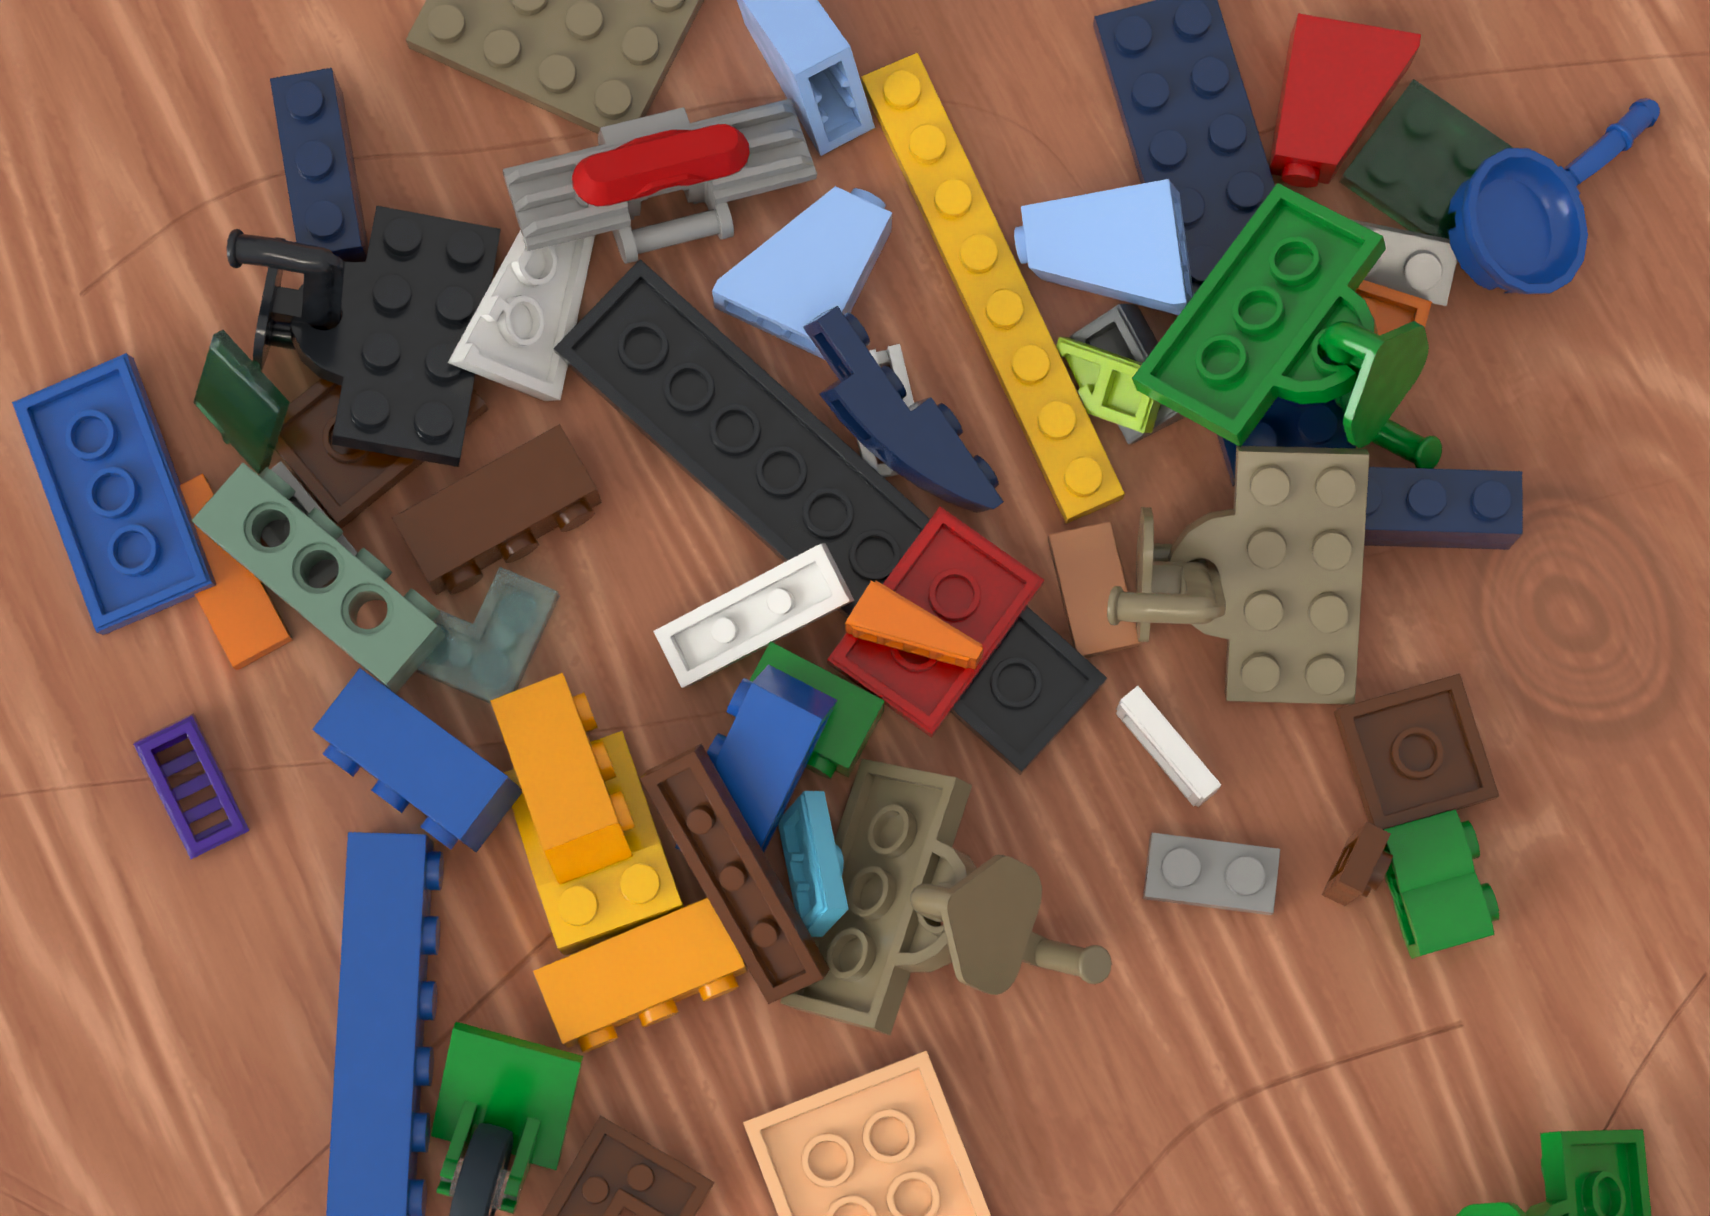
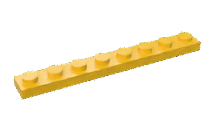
M915 53L861 76L863 90L1065 524L1123 500L1125 493L919 54Z

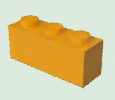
M560 673L490 700L540 843L558 884L561 885L632 857L633 855L624 832L635 828V824L622 791L609 794L605 781L617 776L604 742L600 741L593 745L590 743L587 732L597 729L598 725L585 692L572 696L564 674Z
M708 898L533 971L562 1044L567 1048L579 1044L582 1053L595 1050L618 1039L615 1028L639 1018L642 1027H648L676 1015L679 1011L675 1002L694 994L700 993L703 1002L725 995L739 987L735 977L747 972L741 955Z

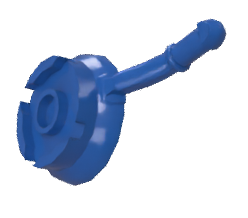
M1648 98L1639 99L1632 103L1629 111L1617 123L1607 127L1605 135L1564 168L1562 166L1558 167L1552 159L1529 148H1505L1485 159L1478 166L1472 177L1461 183L1450 201L1448 214L1456 211V227L1448 230L1449 240L1461 268L1477 285L1488 290L1495 288L1507 290L1504 293L1550 294L1571 282L1584 262L1588 239L1584 206L1579 198L1580 192L1577 185L1604 167L1621 151L1630 149L1634 140L1646 128L1654 125L1660 114L1658 103Z

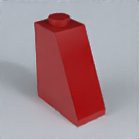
M1298 13L1290 34L1269 161L1271 174L1282 176L1281 180L1284 183L1295 187L1311 188L1318 186L1319 183L1329 184L1410 68L1420 46L1421 34Z

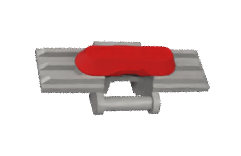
M787 99L693 123L689 122L683 107L601 127L598 134V146L503 169V176L527 251L612 231L622 260L627 264L638 261V254L713 235H718L721 240L733 237L734 225L727 202L814 180L817 178V172L792 101ZM682 189L688 203L693 202V204L704 202L709 210L633 230L631 228V220L634 219V216L640 215L641 201Z

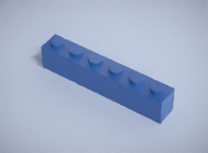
M348 832L326 1216H425L427 1182L426 1179H416L418 1152L427 1153L429 1149L430 1114L420 1112L421 1086H431L434 1052L433 1047H423L425 1020H435L437 1008L436 981H427L428 955H438L441 930L440 917L430 916L431 890L442 889L444 875L443 852L434 851V842L426 834Z

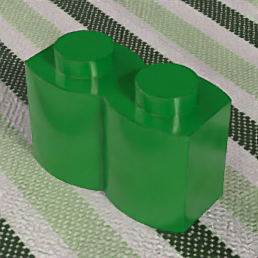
M1455 809L1384 829L1391 833L1384 851L1393 855L1384 877L1393 897L1398 923L1411 959L1495 935L1492 922L1499 920L1498 903L1489 883L1480 884L1475 873L1473 859L1480 857V848L1475 830L1468 820L1461 822Z

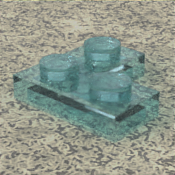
M499 567L473 624L437 609L440 614L433 622L438 625L446 636L415 672L490 704V700L516 691L560 597L558 591Z

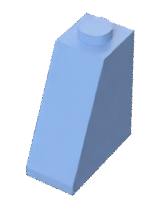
M737 0L748 31L787 99H791L797 117L820 156L875 128L851 47L818 0Z
M1170 179L1021 206L1023 226L1015 227L1014 230L1018 258L1021 264L1028 263V267L1041 280L1179 315L1193 297L1180 193Z
M835 186L717 280L712 290L714 308L824 359L803 326L835 306H838L843 314L851 312L891 233L892 212L885 209L886 204L880 198L868 191L853 188L851 193Z

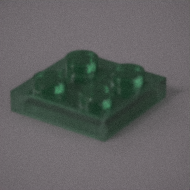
M1413 79L1344 172L1340 183L1409 231L1449 239L1448 230L1456 227V211L1448 214L1450 201L1461 183L1470 179L1485 159L1505 148L1513 147Z

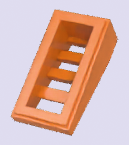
M876 580L869 583L845 623L846 633L852 634L853 637L963 668L975 670L982 659L983 648L981 643Z

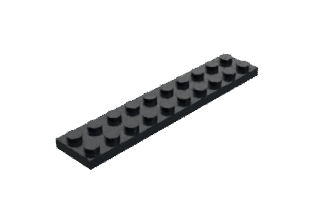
M641 259L553 348L554 352L565 361L569 368L784 562L821 543H826L854 599L853 602L837 609L847 619L871 581L875 582V580L881 584L884 583L930 520ZM1027 606L951 710V713L1021 775L1106 683L1107 677Z

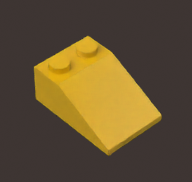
M623 731L591 741L590 743L593 745L600 741L604 742L617 776L605 781L609 794L622 791L634 821L635 828L624 832L633 855L632 857L559 885L543 851L523 792L512 805L536 887L557 948L563 955L593 946L684 907ZM515 769L503 772L521 788Z

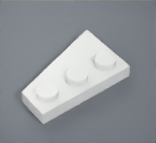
M520 230L448 363L543 401L561 400L568 365L554 352L553 348L577 324L595 235L527 251Z

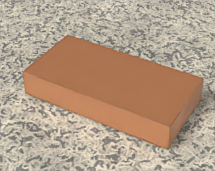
M1111 521L1049 534L1048 543L1073 648L1083 657L1090 658L1138 647L1140 642H1138L1135 622L1120 621L1118 625H1111L1107 617L1108 599L1114 586H1121L1124 592H1128Z

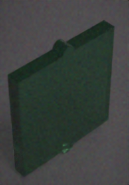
M224 330L213 334L193 403L222 434L223 441L226 444H231L257 474H260L266 467L269 468L290 402L261 371L260 364L256 360H251Z

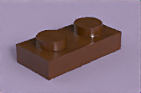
M1366 822L1348 838L1323 890L1322 896L1346 906L1360 895L1367 897L1371 889L1377 890L1393 858L1392 854L1384 851L1391 833L1369 822Z

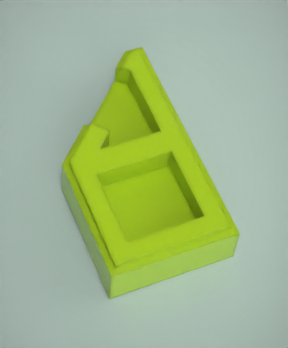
M1059 337L1056 347L1061 357L1066 358L1080 389L1077 391L1087 413L1141 433H1152L1161 403L1137 391L1132 377L1143 363L1069 337Z

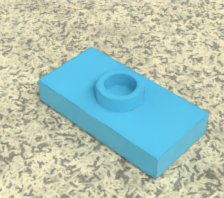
M803 791L783 814L778 827L794 907L811 937H823L849 909L842 879L844 860L840 847L835 845L825 792Z

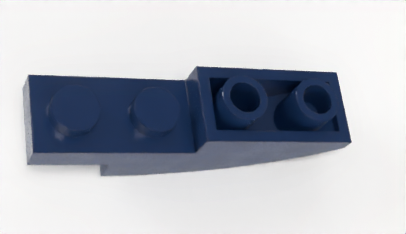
M835 306L803 326L839 379L819 393V395L840 422L864 447L890 469L917 487L948 503L978 513L993 510L1004 502L995 490L999 482L992 468L979 455L972 457L959 438L963 430L953 412L943 403L936 405L932 397L917 401L908 407L903 401V398L907 396L904 385L891 368L886 365L882 367L878 365L866 347L870 344V338L862 324L853 314L849 312L843 314L840 308Z

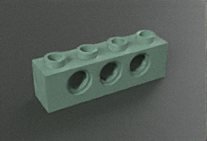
M242 462L191 521L396 694L445 638L446 635L433 622L440 612L414 589L411 588L403 597L385 582L392 571L365 548L362 547L354 556L337 540L344 531L319 509L314 507L308 515H305L293 505L289 499L296 491L270 468L266 467L258 475ZM279 519L289 521L290 533L282 544L276 547L262 546L261 535L267 524ZM322 560L338 562V575L332 584L324 588L310 586L309 574L315 564ZM371 600L386 602L387 615L379 626L372 629L358 627L357 614L366 602Z

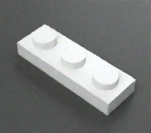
M821 543L653 632L681 688H686L768 646L770 641L774 643L853 602L854 599L826 543Z

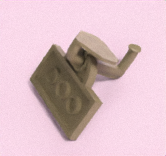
M1237 446L1234 509L1207 513L1187 525L1174 544L1154 543L1152 508L1141 507L1136 551V592H1124L1121 586H1114L1112 588L1107 606L1109 623L1111 625H1118L1120 621L1136 622L1138 642H1149L1150 623L1191 624L1206 635L1227 639L1226 701L1355 704L1369 472L1368 450L1355 448Z
M861 759L835 837V845L840 847L843 854L844 867L842 879L849 909L823 937H812L830 970L824 979L783 997L780 1003L799 1011L891 1035L911 972H933L953 963L955 976L959 982L981 992L998 995L1008 990L1014 983L1022 962L1079 976L1089 984L1103 982L1111 971L1112 962L1108 951L1102 946L1091 945L1083 948L1049 940L1032 932L1042 899L1041 881L1039 875L1032 867L1009 856L995 855L977 868L968 855L952 848L972 785L957 777Z

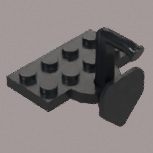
M376 206L366 262H344L324 247L287 241L285 238L279 237L271 238L244 234L240 229L232 230L228 236L226 247L230 266L239 268L242 264L268 267L255 332L253 369L263 371L271 346L296 350L301 361L319 378L342 386L333 430L332 445L459 467L475 373L449 364L448 361L492 282L501 229ZM283 270L304 274V284L300 286L299 290L281 287Z

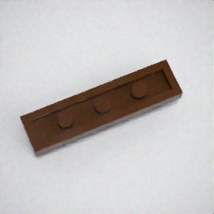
M702 743L647 770L640 778L643 786L768 1004L824 979L830 968Z

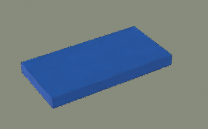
M125 353L12 402L96 633L106 635L195 597L194 594L216 586L196 528L191 521L192 518L180 488L179 478L132 356Z

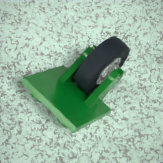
M455 1023L431 1131L432 1137L451 1142L441 1169L440 1183L436 1191L438 1194L453 1198L449 1216H494L496 1209L514 1214L530 1165L535 1164L557 1170L584 1056L464 1023ZM511 1154L516 1155L512 1169L508 1171Z

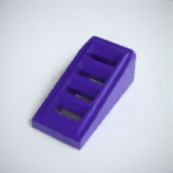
M194 713L134 742L133 745L190 859L250 831ZM189 738L194 748L193 750L161 765L156 753ZM199 761L201 762L205 773L172 788L167 778L168 776ZM209 785L213 786L217 796L183 811L179 800ZM224 808L229 819L194 835L190 823Z

